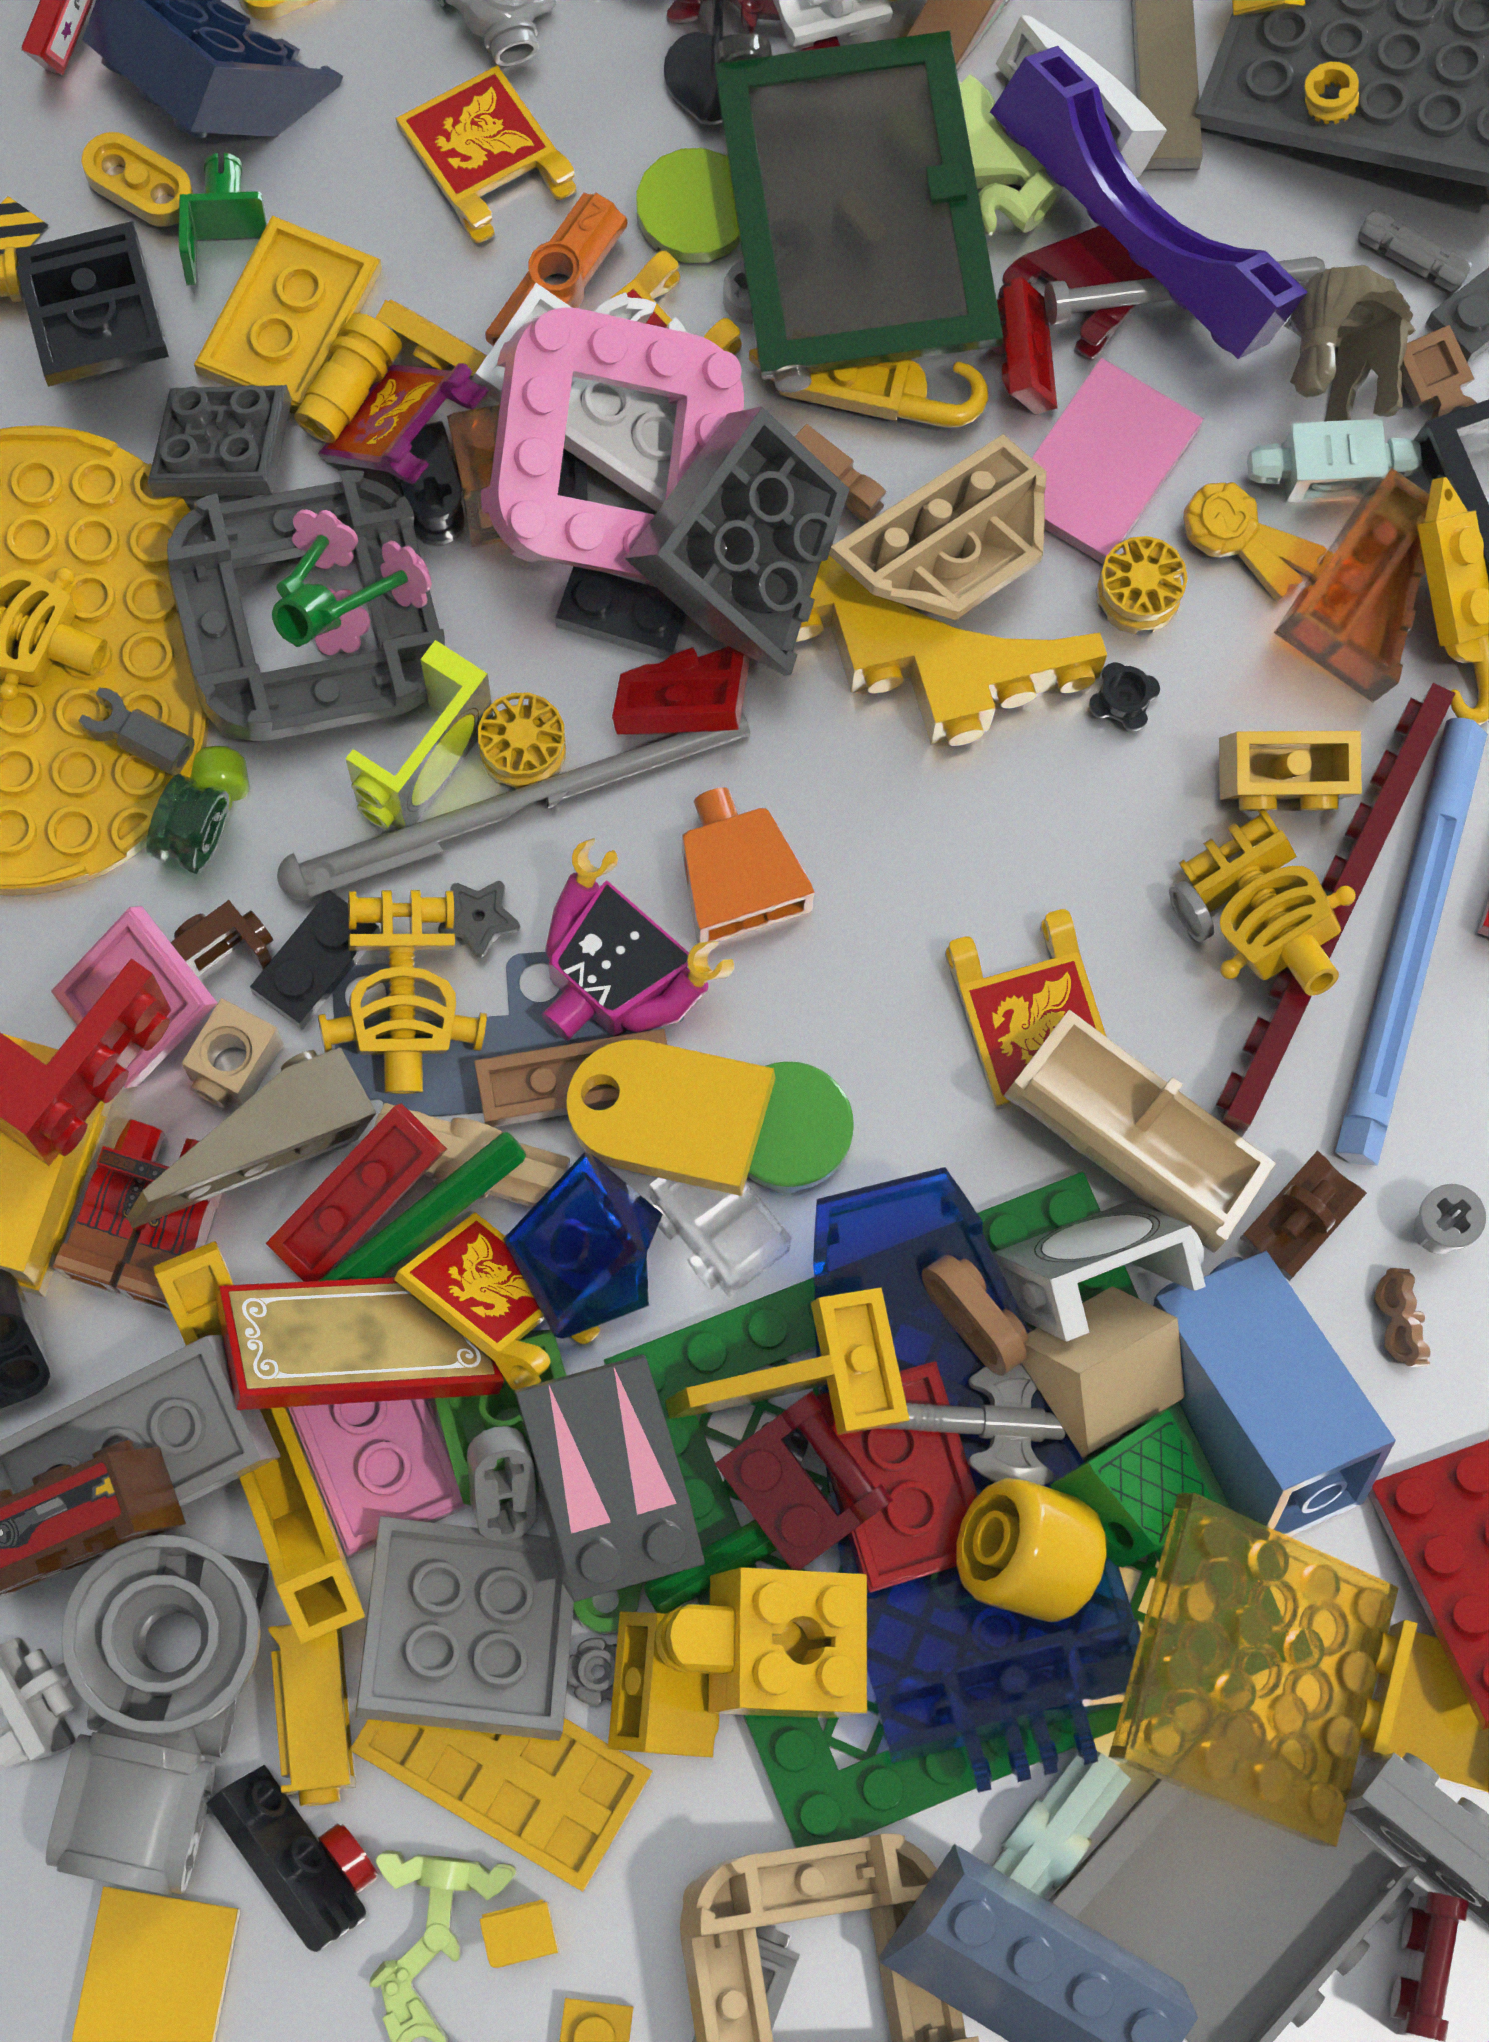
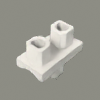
M773 0L780 16L781 26L790 48L794 51L813 46L815 41L841 34L849 37L867 32L868 27L890 22L893 14L890 3L887 0Z
M15 1638L0 1644V1707L9 1722L0 1729V1766L3 1768L18 1765L28 1760L31 1762L61 1754L72 1747L76 1741L62 1716L74 1708L63 1688L71 1682L65 1663L52 1668L42 1648L29 1654L21 1638Z

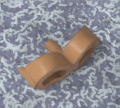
M1390 1268L1386 1271V1275L1381 1278L1374 1297L1380 1310L1392 1318L1385 1332L1384 1347L1398 1362L1405 1363L1411 1367H1427L1430 1365L1428 1358L1431 1351L1429 1346L1423 1341V1326L1421 1324L1425 1321V1315L1421 1311H1415L1417 1300L1412 1290L1415 1284V1277L1410 1273V1269Z

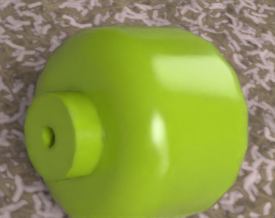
M215 745L201 749L195 755L187 787L189 800L197 806L208 805V808L213 812L220 813L229 810L233 805L232 801L241 800L249 793L245 758L238 751L225 746Z

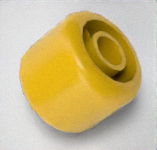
M1005 1478L987 1486L972 1501L962 1520L956 1543V1566L962 1584L977 1601L1048 1622H1058L1073 1616L1092 1598L1101 1581L1107 1557L1106 1535L1098 1513L1075 1496L1027 1480Z

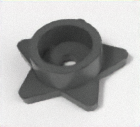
M496 881L479 891L459 883H454L450 887V891H453L454 927L453 929H446L445 923H440L438 932L439 934H455V937H460L470 946L477 958H484L490 945L501 935L520 930V923L503 908L505 885L503 882ZM480 911L484 913L485 917L482 921H475L473 914Z

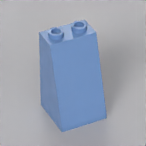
M1267 1251L1245 1260L1241 1257H1233L1222 1262L1209 1275L1204 1277L1206 1287L1196 1291L1173 1282L1164 1287L1155 1296L1153 1304L1154 1307L1178 1318L1185 1397L1179 1403L1254 1553L1363 1504L1396 1441Z

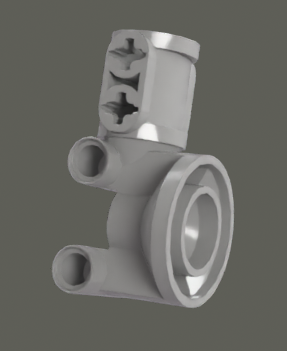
M155 1535L134 1539L110 1550L99 1558L81 1577L71 1594L64 1613L61 1635L62 1653L65 1667L74 1688L89 1705L87 1727L97 1732H92L91 1736L85 1734L78 1735L72 1748L47 1843V1865L57 1867L56 1871L149 1892L170 1896L172 1892L184 1893L193 1869L208 1809L206 1803L210 1800L215 1776V1763L204 1761L205 1757L201 1754L221 1758L226 1750L235 1717L236 1697L249 1680L258 1657L261 1633L259 1613L268 1582V1564L224 1555L210 1546L190 1538L174 1535ZM170 1613L186 1614L194 1618L199 1624L201 1630L200 1647L195 1658L184 1668L174 1672H162L156 1669L148 1659L145 1651L146 1635L151 1625L160 1617Z

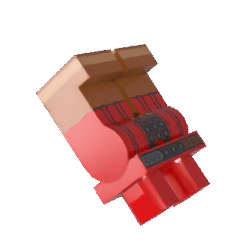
M129 1119L117 1139L114 1149L106 1146L102 1147L96 1163L98 1167L87 1187L77 1220L67 1244L62 1242L53 1268L65 1278L120 1295V1292H122L129 1299L171 1312L155 1276L153 1266L206 1244L214 1213L218 1209L223 1193L132 1229L127 1215L142 1190L169 1167L156 1163L165 1133L154 1126ZM186 1138L179 1159L199 1141Z

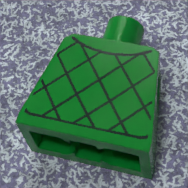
M1169 1410L1130 1431L1051 1484L1054 1490L1077 1497L1098 1513L1106 1535V1555L1114 1565L1124 1568L1153 1553L1174 1585L1207 1564L1186 1529L1212 1512L1213 1500Z

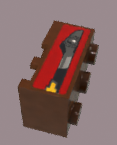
M132 1440L123 1441L96 1451L92 1454L93 1459L73 1468L70 1464L41 1473L32 1478L34 1486L14 1495L11 1489L0 1491V1597L7 1596L95 1561L110 1550L126 1542L146 1536L160 1535L185 1525L186 1522L160 1447L135 1449Z

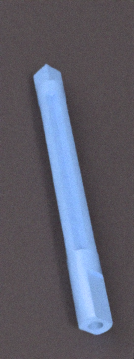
M1451 718L1446 721L1335 1151L1350 1164L1378 1166L1487 738V733L1471 719Z

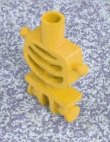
M67 567L57 569L52 582L32 571L24 569L12 570L0 577V679L4 680L0 685V697L6 701L14 700L19 693L18 683L40 686L53 660L91 675H95L100 669L106 655L107 641L70 627L77 610L70 594L63 589L74 581V573L71 569ZM10 601H12V603L10 604V606H9L8 609H7L5 606H6ZM18 641L20 642L18 658L15 660L13 659L16 642Z
M1261 809L1258 811L1259 816L1240 828L1236 823L1227 828L1233 837L1232 840L1218 848L1211 838L1203 843L1206 850L1187 862L1183 859L1179 862V865L1202 898L1209 913L1228 902L1220 917V929L1236 955L1221 964L1220 973L1224 978H1236L1240 973V969L1247 965L1260 979L1268 980L1288 967L1307 995H1319L1329 990L1339 977L1338 970L1321 948L1322 944L1341 932V927L1333 908L1352 904L1356 894L1350 886H1341L1335 893L1327 896L1317 876L1310 869L1304 866L1281 868L1297 856L1283 831H1279L1267 811ZM1240 850L1243 855L1230 863L1226 860Z

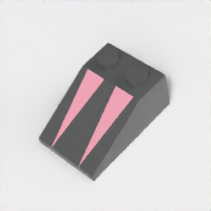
M644 1354L514 1390L528 1449L534 1464L535 1478L560 1579L574 1602L705 1564L690 1499Z

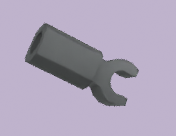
M99 688L96 692L99 702L105 707L111 708L112 713L104 721H95L82 714L79 722L85 733L98 741L116 739L119 748L174 777L179 775L193 753L194 739L139 709L132 712L127 710L123 700L116 692L107 688Z

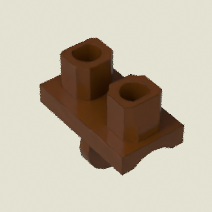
M1317 1150L1244 1232L1240 1239L1257 1254L1267 1251L1284 1277L1290 1281L1367 1192L1337 1171L1328 1159Z

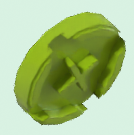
M681 148L661 156L644 172L636 191L637 223L646 241L657 251L659 247L661 250L670 253L675 260L683 263H709L729 255L740 244L728 158L726 155L706 148Z

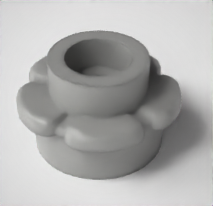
M590 1638L578 1645V1652L575 1655L569 1656L567 1683L573 1685L575 1696L583 1703L600 1705L603 1700L608 1699L612 1701L617 1644L609 1645L603 1638ZM595 1665H601L605 1669L604 1675L600 1678L594 1677L591 1673Z

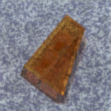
M1393 468L1365 493L1273 632L1372 703L1399 683L1403 664H1400L1406 636L1407 632L1412 629L1416 610H1413L1418 586L1420 578L1426 572L1417 524L1425 522L1429 494Z

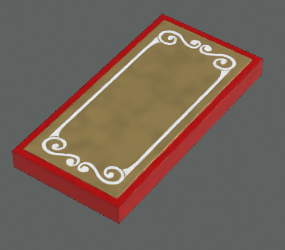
M395 1277L223 1285L218 1288L216 1304L236 1410L500 1394L504 1378L493 1359L394 1280Z

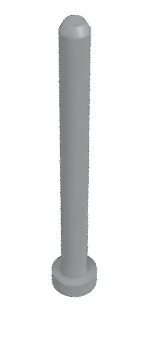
M1315 256L1277 261L1298 283L1309 281L1311 277L1325 270L1324 261ZM1156 277L1068 289L1066 282L1062 280L1048 282L1044 291L1046 315L1051 325L1068 323L1071 313L1172 300L1169 290Z

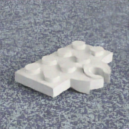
M536 283L471 380L480 386L484 385L489 390L486 395L501 404L505 367L497 366L504 343L510 341L516 331L529 320L548 311L570 306ZM625 292L605 300L594 312L646 323L652 315L656 303L647 299L628 298ZM677 317L666 327L687 333L684 325ZM572 376L564 448L658 512L666 499L677 405L668 403L669 397Z

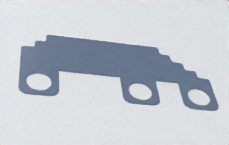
M546 952L516 954L507 962L506 976L509 1015L487 1017L481 1051L473 1050V1043L450 1040V1046L446 1053L422 1054L423 1093L386 1094L384 1093V1055H360L357 1052L355 1041L335 1044V1049L341 1047L369 1100L380 1099L383 1101V1105L388 1103L395 1106L402 1103L408 1110L418 1111L428 1116L483 1113L475 1060L614 1036L610 1035L592 1018L569 1041L560 1037L550 1028L541 1014L563 992L559 989L557 994L550 1000L535 1002L524 996L519 985L520 976L528 966L535 963L548 964L550 961ZM384 963L354 965L332 992L334 1018L350 1016L345 992L352 980L359 976H370L381 969L389 968L390 965ZM384 982L383 985L386 989L387 997L390 993L389 982ZM391 1010L383 1011L364 1021L365 1030L382 1022L389 1021ZM439 1020L424 1021L441 1028V1021ZM626 1030L618 1036L633 1034L635 1032ZM386 1034L376 1039H390L391 1035ZM415 1034V1038H428L419 1034Z

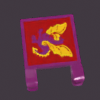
M458 363L452 371L392 364L387 368L388 371L382 381L375 383L371 387L368 396L349 425L344 427L335 443H326L318 452V455L325 462L386 471L407 483L415 484L429 466L425 459L421 460L409 452L412 448L410 443L446 398L467 409L473 410L489 392L484 385L480 386L469 378L472 371L464 363Z

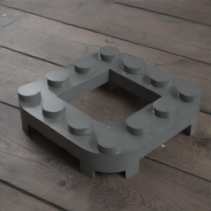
M345 470L340 471L339 482L274 493L272 495L219 503L217 493L208 495L195 501V509L190 511L178 523L171 538H168L167 545L171 588L199 703L206 716L216 725L218 731L224 737L250 741L275 740L397 716L409 712L428 701L420 659L435 640L445 646L444 630L439 629L430 590L426 592L427 604L421 608H417L413 604L407 607L401 606L395 600L391 591L366 603L378 651L260 673L259 665L255 662L233 570L303 557L306 551L297 548L292 541V536L297 531L293 525L294 516L302 509L313 511L317 515L320 511L327 510L334 513L338 520L349 526L357 534L358 544L353 552L362 588H365L383 579L380 569L381 564L385 562L382 556L383 544L395 541L401 548L410 546L421 557L413 527L414 513L405 496L399 497L385 485L363 478L364 471Z

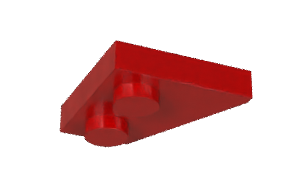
M729 646L698 657L695 649L692 647L670 655L660 663L645 664L621 673L612 714L616 735L739 730L750 657Z

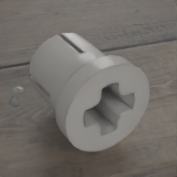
M1459 1184L1441 1185L1432 1190L1422 1201L1419 1214L1414 1222L1415 1237L1420 1244L1427 1238L1428 1241L1422 1247L1434 1254H1447L1453 1250L1463 1249L1476 1241L1484 1230L1486 1224L1484 1205L1478 1195L1465 1186ZM1458 1210H1461L1454 1218L1456 1223L1452 1228H1449L1446 1232L1439 1228L1436 1222L1441 1217H1444L1447 1213L1452 1216Z

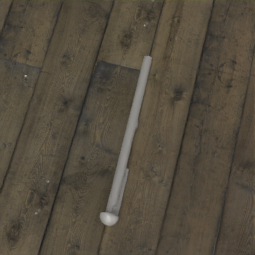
M742 712L739 730L681 732L299 864L295 854L292 853L285 857L279 865L277 872L278 884L287 896L296 900H308L310 897L325 893L328 890L331 891L441 853L443 849L438 842L502 821L529 804L546 799L547 808L549 809L555 807L560 800L749 736L750 729L747 719Z

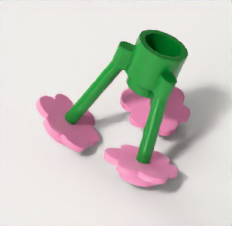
M302 509L296 513L293 518V525L297 531L293 534L292 541L297 548L306 551L291 575L277 584L276 588L282 599L274 605L272 610L274 626L286 641L295 647H300L315 638L318 649L326 655H334L341 650L346 653H353L360 648L361 640L359 636L364 635L370 628L369 614L360 607L361 605L389 591L392 592L395 600L401 606L407 607L413 604L415 607L421 608L427 604L426 592L432 586L427 565L410 546L401 548L395 541H389L382 546V556L385 562L381 564L380 569L383 579L355 593L348 589L335 592L333 589L320 584H304V579L314 565L322 569H329L334 563L339 566H348L353 560L352 551L358 544V537L353 529L343 524L330 511L322 510L317 515L313 511Z

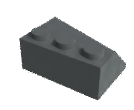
M757 407L728 413L624 559L712 638L785 676L791 675L798 655L793 652L802 622H808L815 601L810 595L820 563L828 559L849 488L765 408Z

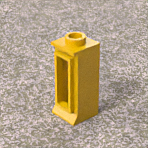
M292 1624L268 1627V1632L280 1646V1651L271 1652L280 1770L282 1777L291 1778V1785H282L281 1793L288 1796L299 1795L300 1807L341 1802L340 1790L356 1788L353 1752L350 1751L352 1735L342 1627L301 1645Z

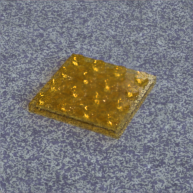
M1196 1493L1178 1494L1108 1757L1319 1846L1337 1847L1347 1806L1344 1799L1351 1789L1363 1739L1359 1735V1728L1365 1713L1366 1697L1373 1698L1378 1677L1374 1664L1380 1650L1381 1632L1388 1633L1399 1587Z

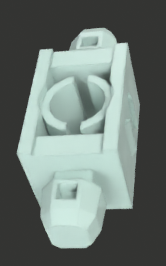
M1383 419L1292 423L1285 441L1282 442L1281 447L1279 443L1257 446L1250 450L1247 457L1249 479L1257 483L1279 484L1281 478H1284L1286 502L1376 498L1388 477L1391 479L1412 475L1421 467L1422 458L1418 442L1409 438H1389L1388 442L1385 443Z

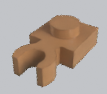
M1450 325L1407 343V350L1400 370L1402 372V382L1414 408L1430 402L1434 409L1431 419L1477 403L1471 397L1465 396L1461 390L1462 387L1467 386L1475 378Z
M808 424L797 433L795 438L849 488L845 502L848 509L863 522L868 523L884 507L880 500L886 494V490L874 479L860 474L853 469L854 460Z

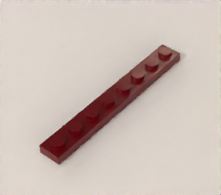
M1432 683L1421 702L1413 698L1409 699L1394 730L1404 735L1396 754L1387 749L1385 750L1369 782L1379 787L1378 793L1371 806L1360 802L1344 836L1355 840L1347 858L1344 859L1335 855L1321 882L1323 890L1329 893V895L1335 893L1341 886H1350L1356 894L1352 904L1333 908L1341 927V932L1321 945L1329 959L1456 694L1435 683ZM1288 967L1278 972L1267 995L1278 1001L1269 1021L1258 1016L1241 1051L1252 1055L1243 1075L1241 1076L1233 1071L1230 1073L1215 1106L1225 1110L1221 1123L1240 1137H1243L1250 1127L1312 997L1304 992Z

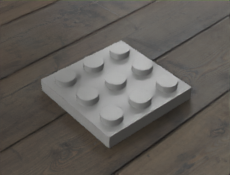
M380 1516L375 1544L355 1718L559 1741L563 1733L574 1601L561 1582L550 1537L524 1534L511 1541L496 1542L488 1540L481 1535L479 1528Z

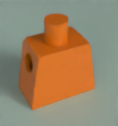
M726 787L706 791L694 799L702 827L689 830L682 835V856L697 943L720 942L812 912L815 894L812 884L771 813L766 808H758L738 815L731 793Z

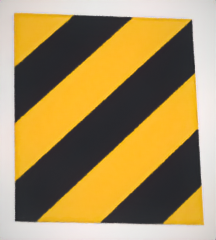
M9 196L0 204V254H4L6 247L20 249L31 246L49 226Z

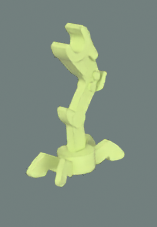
M385 1850L377 1856L376 1864L383 1877L394 1889H398L417 1880L418 1885L430 1887L427 1922L424 1936L399 1961H383L370 1977L369 1987L378 1988L381 1985L387 2013L382 2019L391 2042H412L418 2037H426L432 2042H449L445 2030L440 2027L423 1999L412 1986V1980L440 1951L445 1953L454 1962H457L461 1957L459 1941L450 1930L454 1890L470 1891L472 1887L482 1897L489 1900L501 1892L516 1874V1868L511 1864L497 1863L492 1871H490L479 1861L421 1854L405 1861L401 1851Z

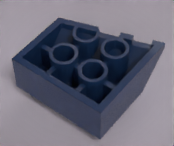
M96 0L82 39L102 57L101 62L106 68L125 76L138 87L137 93L141 98L160 106L174 118L173 124L179 130L199 138L207 137L208 133L277 137L336 90L343 78V75L328 66H322L320 69L308 68L296 60L300 49L283 38L273 39L259 32L248 31L250 18L221 0Z

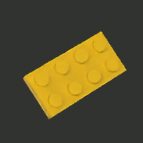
M564 1718L563 1733L559 1741L368 1719L350 1748V1751L581 1892H584L653 1773L651 1769L621 1751L608 1749L606 1742Z

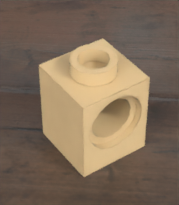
M221 998L181 1064L189 1079L193 1081L190 1089L195 1094L221 1108H224L228 1100L241 1106L255 1094L284 1043L277 1027ZM236 1047L246 1051L245 1060L237 1069L220 1071L214 1068L215 1059L223 1050Z

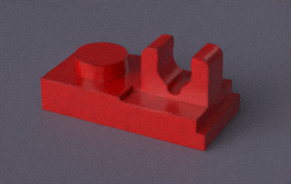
M1018 277L1011 280V286L1003 288L1004 297L997 299L1000 322L1006 320L1002 327L1003 345L991 347L990 349L998 355L1007 354V362H1004L1002 365V378L1009 395L1018 399L1037 415L1058 408L1050 327L1046 315L1044 297L1023 277Z

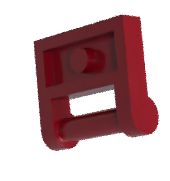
M813 1391L799 1399L779 1416L714 1463L790 1568L800 1571L893 1501L882 1484L875 1488L819 1412L824 1406ZM796 1428L801 1431L854 1503L840 1515L837 1514L784 1442L783 1438Z
M1428 1892L1427 1896L1419 1897L1417 1908L1410 1907L1408 1909L1402 1931V1947L1410 1949L1406 1977L1398 1976L1396 1978L1390 2001V2016L1398 2019L1397 2035L1423 2041L1446 2042L1449 2021L1443 2019L1458 1923L1466 1922L1469 1900L1436 1892Z

